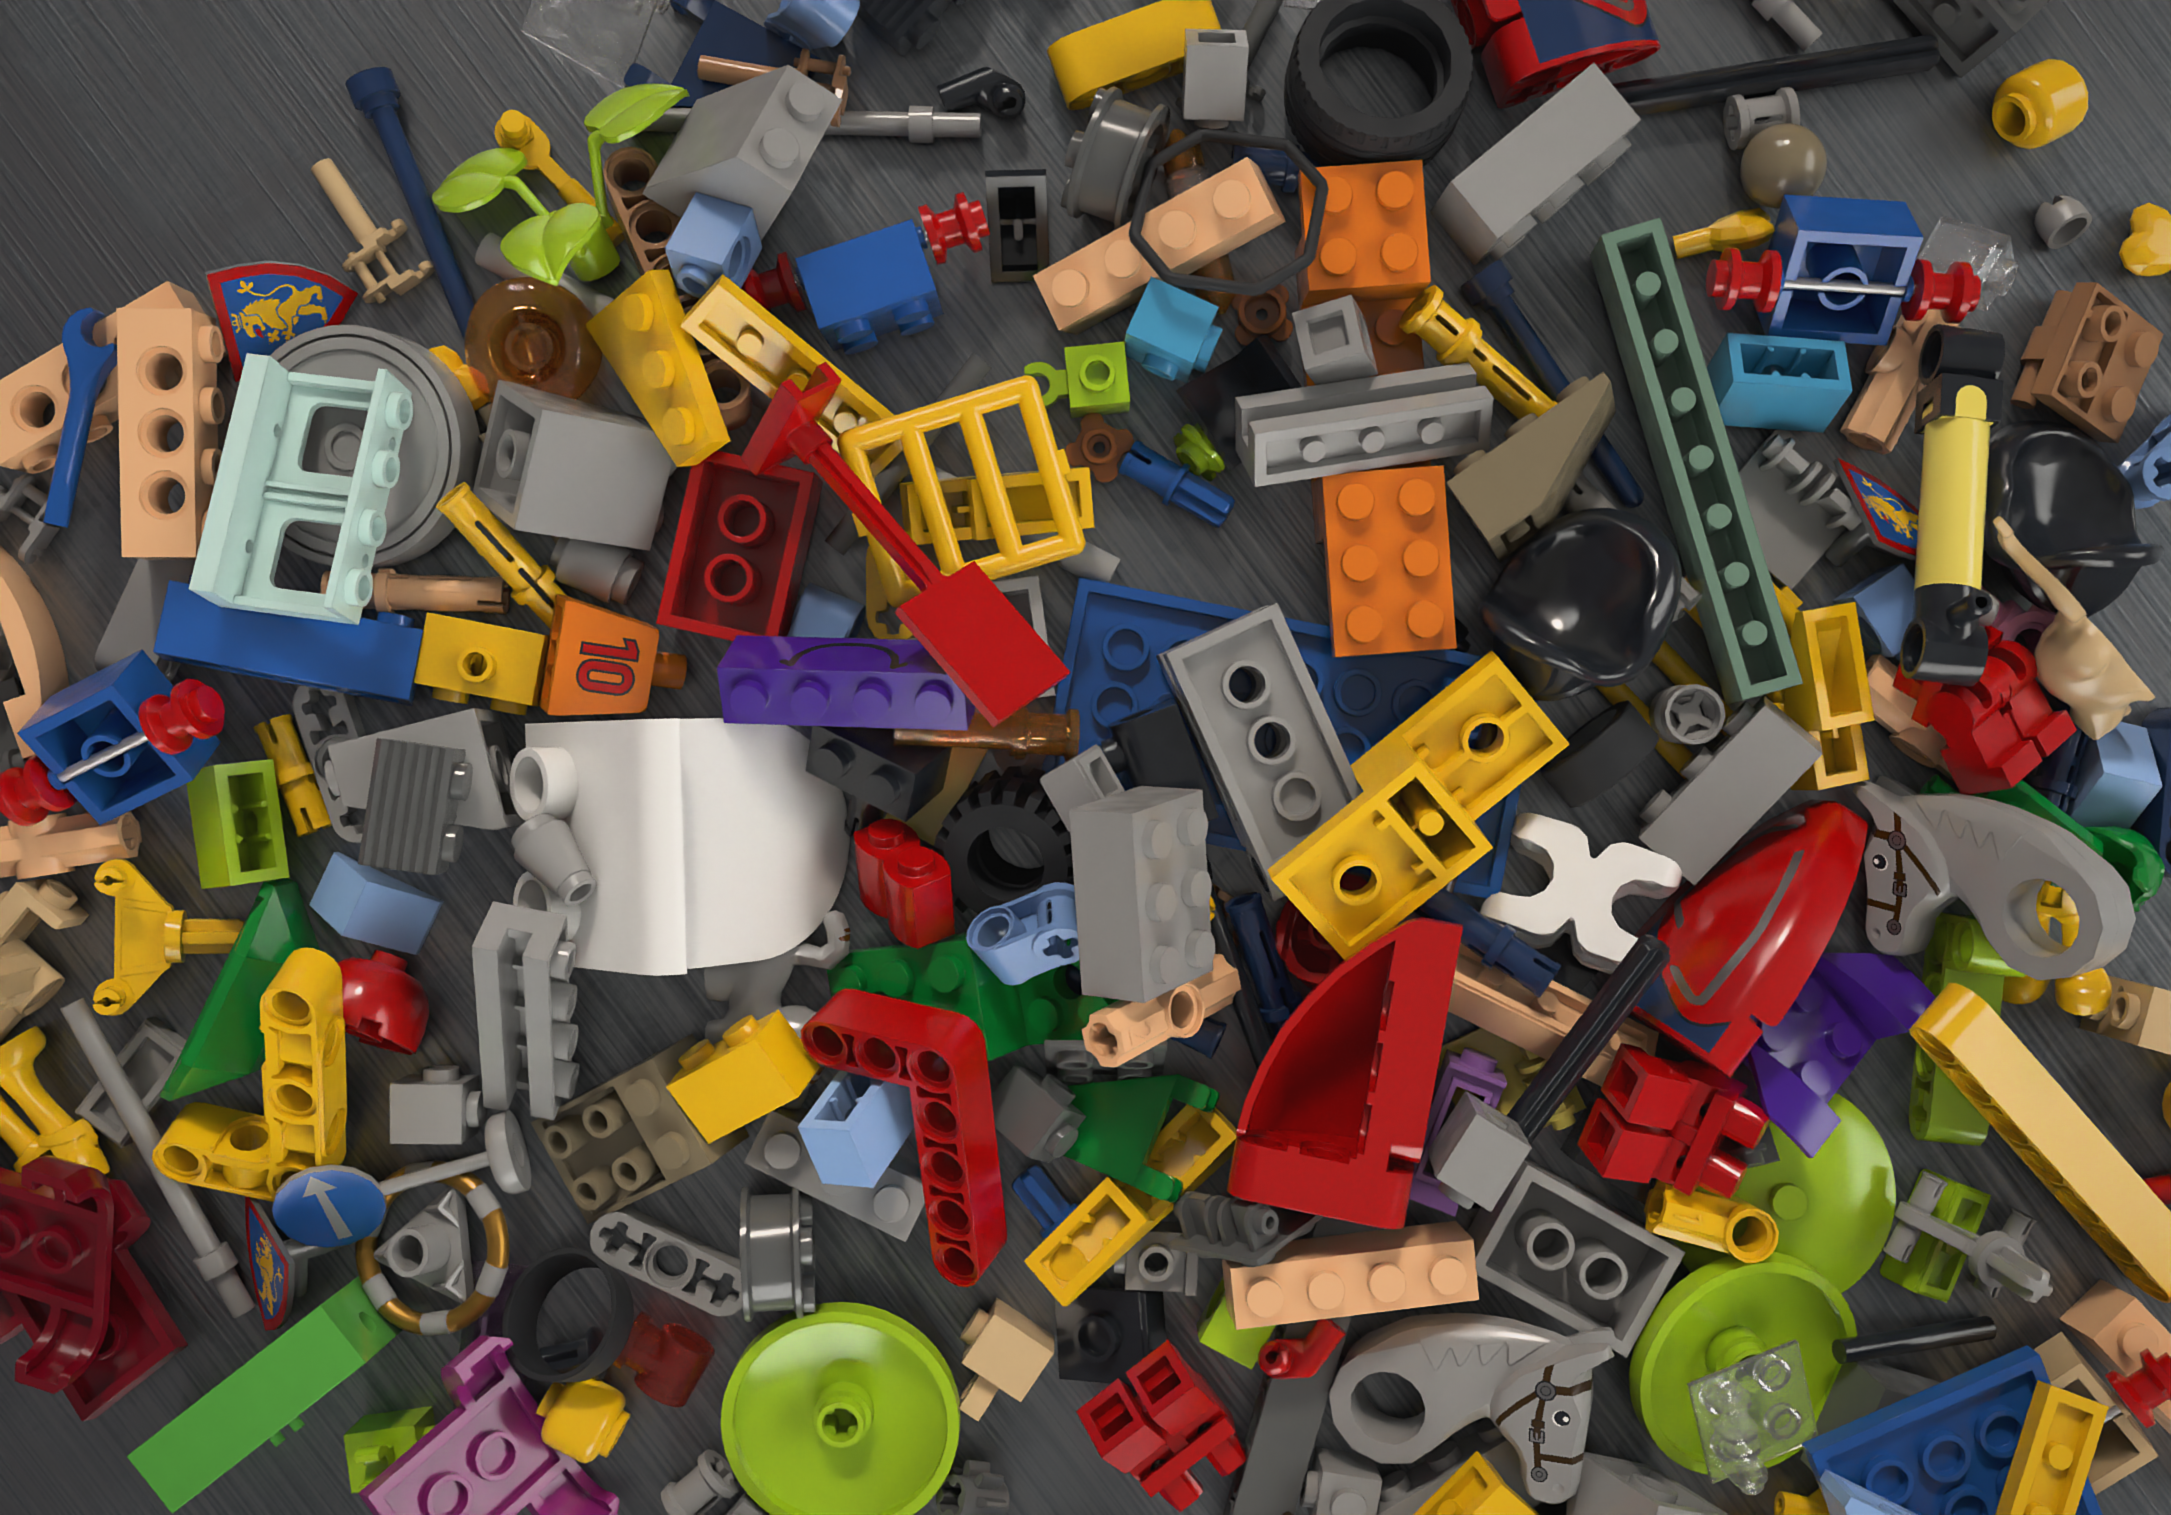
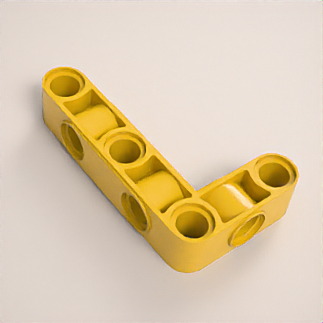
M315 948L294 950L261 996V1025L259 1029L264 1033L266 1059L261 1066L264 1116L208 1103L193 1102L186 1104L152 1152L153 1163L162 1174L178 1182L273 1202L277 1189L290 1176L309 1167L330 1164L341 1166L346 1156L347 1121L345 1021L343 1017L342 973L340 966L331 956Z

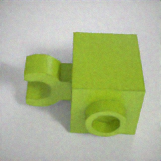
M1124 341L1064 347L1066 369L1055 370L1051 365L1044 362H1033L1024 367L1025 375L1042 377L1048 381L1050 385L1049 390L1042 396L1046 410L1054 406L1058 399L1069 398L1071 418H1081L1089 413H1099L1101 415L1129 413L1130 392Z
M433 1406L363 1415L343 1435L351 1494L359 1493L436 1426Z

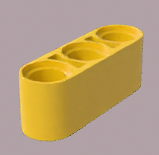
M1161 0L1071 33L1055 41L1048 47L1047 54L1067 108L1069 110H1079L1091 107L1094 96L1099 88L1108 90L1114 86L1121 89L1123 94L1183 73L1185 29L1222 30L1211 0Z

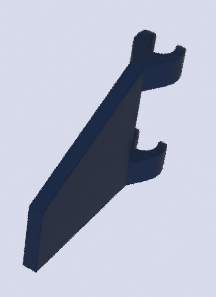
M670 0L674 11L702 23L677 74L670 84L644 66L633 63L624 76V83L627 87L652 83L682 87L687 89L690 97H684L672 107L692 108L697 99L733 86L699 79L698 62L701 55L776 68L786 65L797 68L794 67V59L800 58L803 48L716 0ZM810 53V58L821 60V58ZM809 71L808 78L812 79L815 72Z

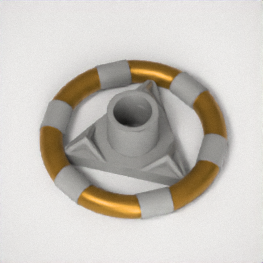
M430 1160L410 1163L392 1173L385 1180L447 1162ZM471 1171L425 1184L442 1183L451 1187L443 1191L377 1249L378 1236L387 1216L389 1206L404 1191L386 1195L387 1206L382 1223L369 1236L355 1242L356 1266L363 1290L376 1311L402 1330L426 1337L453 1334L477 1320L487 1311L499 1295L508 1270L510 1252L508 1227L500 1203L488 1185ZM465 1197L481 1222H483L487 1239V1259L485 1260L475 1290ZM379 1262L392 1268L401 1277L412 1278L462 1304L454 1309L425 1313L410 1308L398 1299L381 1272Z

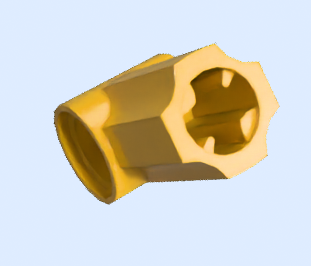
M1660 1180L1657 1181L1653 1189L1649 1190L1644 1212L1646 1216L1645 1229L1650 1233L1728 1253L1745 1263H1757L1765 1260L1774 1252L1778 1244L1779 1231L1773 1218L1768 1213L1737 1196H1732L1728 1199L1698 1189L1688 1196L1673 1188L1672 1184ZM1747 1217L1748 1225L1745 1233L1739 1239L1733 1240L1732 1233L1735 1224L1740 1219Z

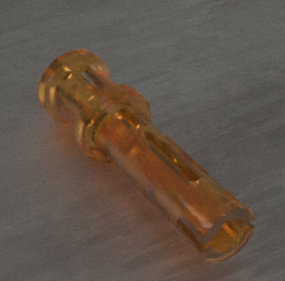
M1025 706L993 728L981 713L974 712L968 731L895 728L893 732V745L1008 750V756H1014L1016 760H1024L1027 754L1063 756L1065 762L1078 755L1080 715L1078 709L1068 708L1065 714L1029 712L1028 707Z

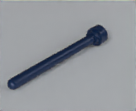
M375 67L358 72L345 83L355 109L363 111L365 118L373 119L462 338L469 345H480L486 338V331L396 114V111L400 108L397 99L401 96V92L392 70L387 67Z
M1498 259L1464 283L1461 289L1473 306L1479 303L1484 312L1492 311L1552 401L1558 403L1556 397L1570 382L1510 296L1515 292L1509 283L1513 277L1502 260ZM1603 434L1591 458L1622 504L1628 508H1636L1642 504L1644 492L1606 435Z

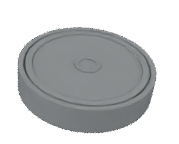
M331 325L316 328L294 337L276 349L270 356L289 372L375 381L378 368L387 369L412 392L413 417L410 426L403 431L398 453L400 474L396 485L390 488L385 509L386 535L383 543L376 548L372 568L400 565L414 560L437 546L451 533L455 526L443 512L441 513L436 508V505L449 491L463 482H466L473 492L481 457L477 418L471 401L455 374L435 354L420 344L396 334L359 325ZM329 406L318 408L313 415L302 460L303 470L306 472L353 477L368 411ZM294 521L287 527L282 545L303 558L332 566L341 526Z

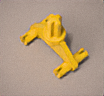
M120 858L106 861L98 868L94 877L96 880L94 885L98 891L109 896H115L114 977L102 982L96 988L93 997L95 1004H92L94 1010L101 1015L116 1016L123 1014L142 997L167 969L172 967L173 963H184L187 954H229L245 921L241 919H188L186 911L174 910L173 905L161 896L134 864Z

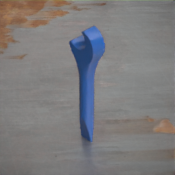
M91 307L78 310L71 315L65 323L62 332V343L69 367L70 391L46 504L44 523L67 528L69 527L95 403L104 382L112 369L117 365V345L110 343L104 347H98L93 340L92 331L94 324L104 317L105 314Z

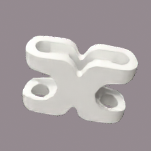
M1522 813L1515 816L1514 825L1511 830V845L1516 852L1541 864L1550 878V883L1543 892L1531 897L1510 895L1502 892L1493 894L1482 904L1480 913L1503 928L1506 924L1517 930L1515 936L1536 949L1550 947L1564 933H1568L1571 939L1573 955L1582 965L1612 975L1638 940V938L1619 928L1611 913L1613 903L1627 895L1645 896L1654 899L1669 897L1679 888L1682 871L1679 865L1672 859L1625 842L1611 844L1597 858H1592L1590 856L1587 836L1579 827L1538 814Z

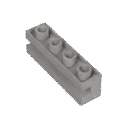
M1469 362L1235 397L1236 452L1254 487L1470 454L1478 450L1489 451L1494 397L1486 386L1476 387L1477 373Z
M493 901L474 940L472 958L483 1103L486 1108L508 1111L516 1089L529 1091L531 1116L554 1120L563 1097L571 1099L575 1092L579 1077V1063L572 1062V1056L578 1039V1025L571 1024L570 1019L576 1004L577 985L570 984L569 977L575 963L576 944L568 942L567 915Z

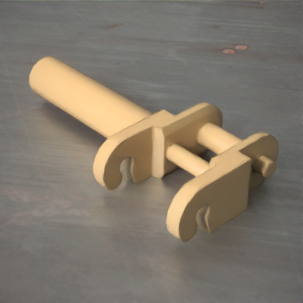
M332 159L320 160L312 166L311 172L358 244H362L364 247L357 253L355 251L347 255L348 259L343 263L342 267L348 273L355 271L366 287L367 291L362 297L365 303L377 301L380 304L386 300L385 296L393 291L401 296L434 273L435 270L431 262L423 261L418 265L419 271L414 272V270L408 269L399 275L384 253L387 252L386 246L401 237L407 231V226L403 219L392 221L391 226L393 228L390 230L382 227L377 229ZM376 258L388 274V277L377 283L366 266Z

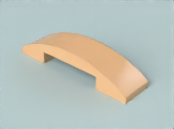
M0 545V623L25 691V695L5 701L3 704L22 758L30 759L36 754L17 733L50 696L69 687V679L59 635L47 606L26 572Z

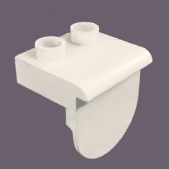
M723 718L634 719L525 724L526 748L518 752L510 771V794L514 808L525 821L544 813L552 814L556 820L565 821L591 871L592 877L597 882V886L587 899L579 904L567 906L561 898L557 897L527 871L521 875L516 884L513 905L567 915L568 942L576 944L574 967L660 976L687 974V969L770 959L784 954L807 939L817 929L825 915L832 908L844 880L848 863L850 836L844 831V823L848 814L846 802L841 789L805 771L810 740L787 725L724 723Z

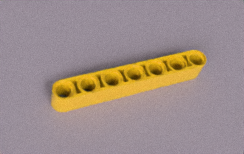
M1948 983L1909 1029L1911 1036L2123 1274L2146 1294L2161 1302L2170 1303L2171 1211L1996 1012L1972 990L1957 983Z

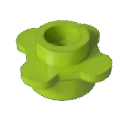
M1198 423L1194 426L1185 424L1181 428L1182 434L1177 433L1173 437L1177 447V457L1182 465L1184 463L1191 465L1189 472L1196 476L1201 475L1206 480L1212 481L1217 476L1216 472L1220 473L1225 469L1224 461Z

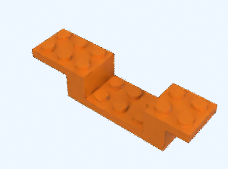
M1422 160L1315 167L1326 179L1329 190L1316 257L1308 267L1296 273L1299 311L1352 295L1366 319L1378 374L1373 376L1424 369L1422 338L1415 332L1407 334L1399 327V322L1407 308L1431 283ZM1301 170L1298 173L1302 237L1295 250V259L1304 253L1316 187ZM1303 364L1304 387L1314 386L1315 384L1305 371ZM1431 460L1311 478L1315 544L1324 543L1332 658L1457 648L1444 465L1431 466Z

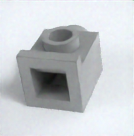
M1160 1221L1113 1264L1114 1274H1124L1125 1290L1184 1292L1185 1296H1197L1199 1257L1194 1253L1170 1249L1168 1244L1183 1233L1180 1222ZM1152 1253H1161L1167 1258V1263L1163 1268L1147 1267L1145 1265L1146 1258Z

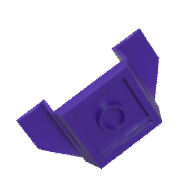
M1822 953L1796 1000L1777 1026H1768L1753 1015L1750 1016L1751 1019L1757 1022L1756 1025L1762 1029L1763 1033L1742 1062L1753 1074L1765 1115L1808 1158H1813L1841 1122V1119L1827 1105L1833 1095L1877 1039L1909 1032V1029L1929 1007L1935 996L1893 955Z

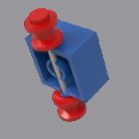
M964 192L955 194L952 209L935 214L927 204L918 207L925 231H922L921 226L915 227L913 220L910 219L795 258L798 266L795 270L788 253L785 251L777 254L776 268L758 273L752 267L741 289L770 313L772 308L787 303L799 313L807 310L800 287L802 286L803 290H806L818 329L831 349L836 351L843 348L845 354H855L876 346L879 343L878 336L899 329L901 335L906 336L929 329L935 324L933 318L944 314L923 252L924 249L928 248L927 243H930L938 266L946 263L947 250L966 244L973 253L983 251L980 238L989 236L990 231L980 201L976 200L968 203Z
M1784 195L1769 248L1762 253L1758 262L1742 261L1738 248H1725L1719 260L1713 259L1710 262L1706 276L1707 296L1715 298L1718 310H1731L1738 298L1753 299L1764 333L1767 336L1845 341V343L1887 346L1900 305L1902 315L1906 321H1920L1925 316L1927 310H1940L1941 317L1945 323L1959 324L1968 312L1975 310L1981 294L1980 278L1978 275L1973 274V269L1969 262L1955 261L1949 266L1946 273L1933 272L1932 264L1928 259H1916L1923 235L1906 202Z
M142 649L50 696L17 733L36 755L27 760L24 768L13 767L0 773V813L12 822L27 827L43 821L47 817L49 810L54 812L63 811L73 806L78 800L99 825H102L194 780L221 743L216 735L222 731L224 726L225 707L222 698L212 687L196 679H185L173 686Z

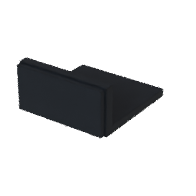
M1262 334L1235 357L1181 386L1176 392L1228 469L1231 470L1242 463L1236 452L1235 397L1301 388L1302 386L1267 334Z
M1088 1287L1067 1307L1062 1306L1054 1297L1060 1379L1113 1383L1119 1378L1126 1385H1132L1125 1372L1166 1341L1162 1291Z

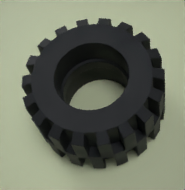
M1009 766L1002 776L997 770L986 773L979 783L974 781L966 789L941 823L943 827L936 835L934 847L940 849L938 854L950 866L952 892L954 891L958 896L954 905L962 913L967 908H970L978 916L989 907L1015 900L1036 891L1046 884L1061 882L1074 885L1071 835L1041 785L1040 779L1045 775L1046 771L1033 768L1028 776L1022 774L1021 766ZM1010 828L1028 836L1038 847L1044 866L1026 869L1006 862L993 848L989 837V829ZM1051 902L1048 903V909H1052Z

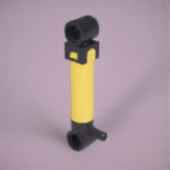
M1936 324L1928 332L1921 349L1918 365L1919 378L1921 383L1927 386L1919 391L1916 396L1914 434L1924 435L1913 614L1912 621L1905 631L1900 651V667L1902 674L1907 679L1971 687L1979 681L1987 662L1988 636L1986 630L1979 625V618L1989 613L1993 606L1990 595L1981 591L1990 429L1999 424L2002 418L2004 381L1998 380L2004 364L2005 341L2003 335L1999 332Z

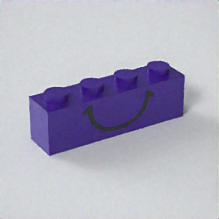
M737 635L717 666L724 723L968 731L976 709L973 703L918 640Z

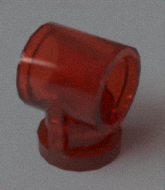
M641 1311L632 1324L630 1336L624 1349L612 1365L620 1370L625 1365L636 1371L634 1381L637 1387L652 1399L667 1406L683 1407L687 1404L715 1355V1349L707 1339L694 1330L676 1323H666L661 1329L650 1322L652 1316Z

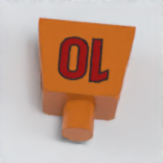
M556 594L538 705L547 715L555 716L642 713L647 709L651 686L682 689L687 671L686 655L657 651L659 629L647 622L567 595Z

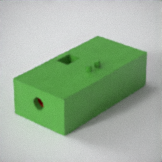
M358 1276L127 1455V1458L173 1514L268 1439L275 1447L286 1440L280 1432L284 1426L288 1424L294 1432L303 1427L305 1423L299 1417L302 1412L368 1362L395 1338L402 1329L390 1323L376 1311L363 1290Z

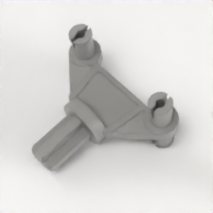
M1925 1171L1922 1172V1176L1909 1203L1900 1201L1894 1213L1900 1221H1898L1886 1247L1883 1248L1885 1253L1908 1263L1909 1257L1922 1231L1968 1255V1268L1971 1274L1977 1278L1972 1286L1980 1292L1997 1299L2001 1287L2005 1286L2029 1303H2037L2042 1296L2049 1297L2051 1295L2053 1286L2049 1284L2050 1273L2024 1255L2023 1245L2034 1223L2037 1222L2036 1219L2015 1208H2011V1213L2001 1231L1987 1232L1982 1236L1930 1215L1948 1183L1935 1175Z

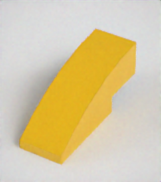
M1071 468V473L1066 474L1081 527L1082 529L1095 528L1090 468ZM1039 471L1001 474L1020 536L1057 532ZM976 476L938 479L957 541L995 539ZM899 483L904 531L917 545L932 544L914 483Z
M1849 602L1796 612L1790 642L1803 684L1785 689L1784 713L1820 742L1823 754L1790 788L1791 790H1823L1870 780L1861 723L1875 721L1856 603Z

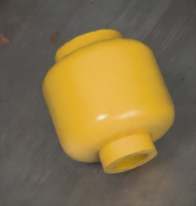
M2047 59L2035 63L2009 76L1997 88L1993 99L1992 122L1995 130L2002 138L2014 146L2028 150L2044 146L2070 133L2084 120L2088 110V90L2085 81L2076 68L2063 60Z
M594 1378L581 1382H566L565 1385L553 1382L536 1414L545 1418L541 1429L542 1441L581 1463L591 1462L598 1455L607 1458L631 1416L630 1413L624 1411L626 1402L624 1394L611 1385Z

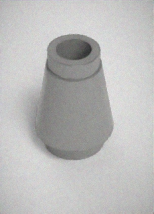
M544 813L530 818L515 831L511 839V845L515 849V861L557 897L561 898L565 905L573 906L579 904L594 892L597 882L592 877L591 871L565 821L556 820L552 814Z

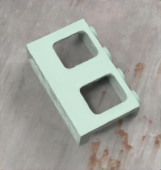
M247 353L189 590L219 607L359 625L362 609L368 604L372 596L373 578L371 570L376 548L383 543L386 535L385 509L390 488L396 485L400 474L398 453L403 431L410 426L413 417L412 392L387 369L378 368L376 380L366 381L289 372L271 356ZM329 406L368 411L353 477L306 472L302 468V460L312 418L315 411L320 407ZM294 521L341 526L326 594L281 589L275 586L274 577L285 531L290 523Z

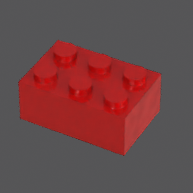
M715 451L699 464L691 466L656 624L729 641H734L737 635L787 637L795 610L823 480L814 472L783 465H777L755 476L741 460V456L722 451Z

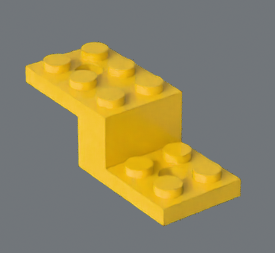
M1491 650L1350 765L1356 780L1364 792L1267 869L1270 878L1345 960L1373 939L1392 929L1490 851L1493 846L1477 826L1475 820L1569 746L1570 743L1500 658ZM1482 723L1496 724L1498 729L1497 737L1489 747L1479 750L1469 747L1468 738L1476 726ZM1353 866H1366L1370 868V880L1361 889L1350 891L1340 887L1341 876L1347 869Z

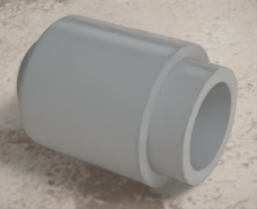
M564 537L559 538L550 558V565L557 568L556 581L607 604L614 600L623 605L627 604L634 593L645 563L634 558L633 550L626 547Z

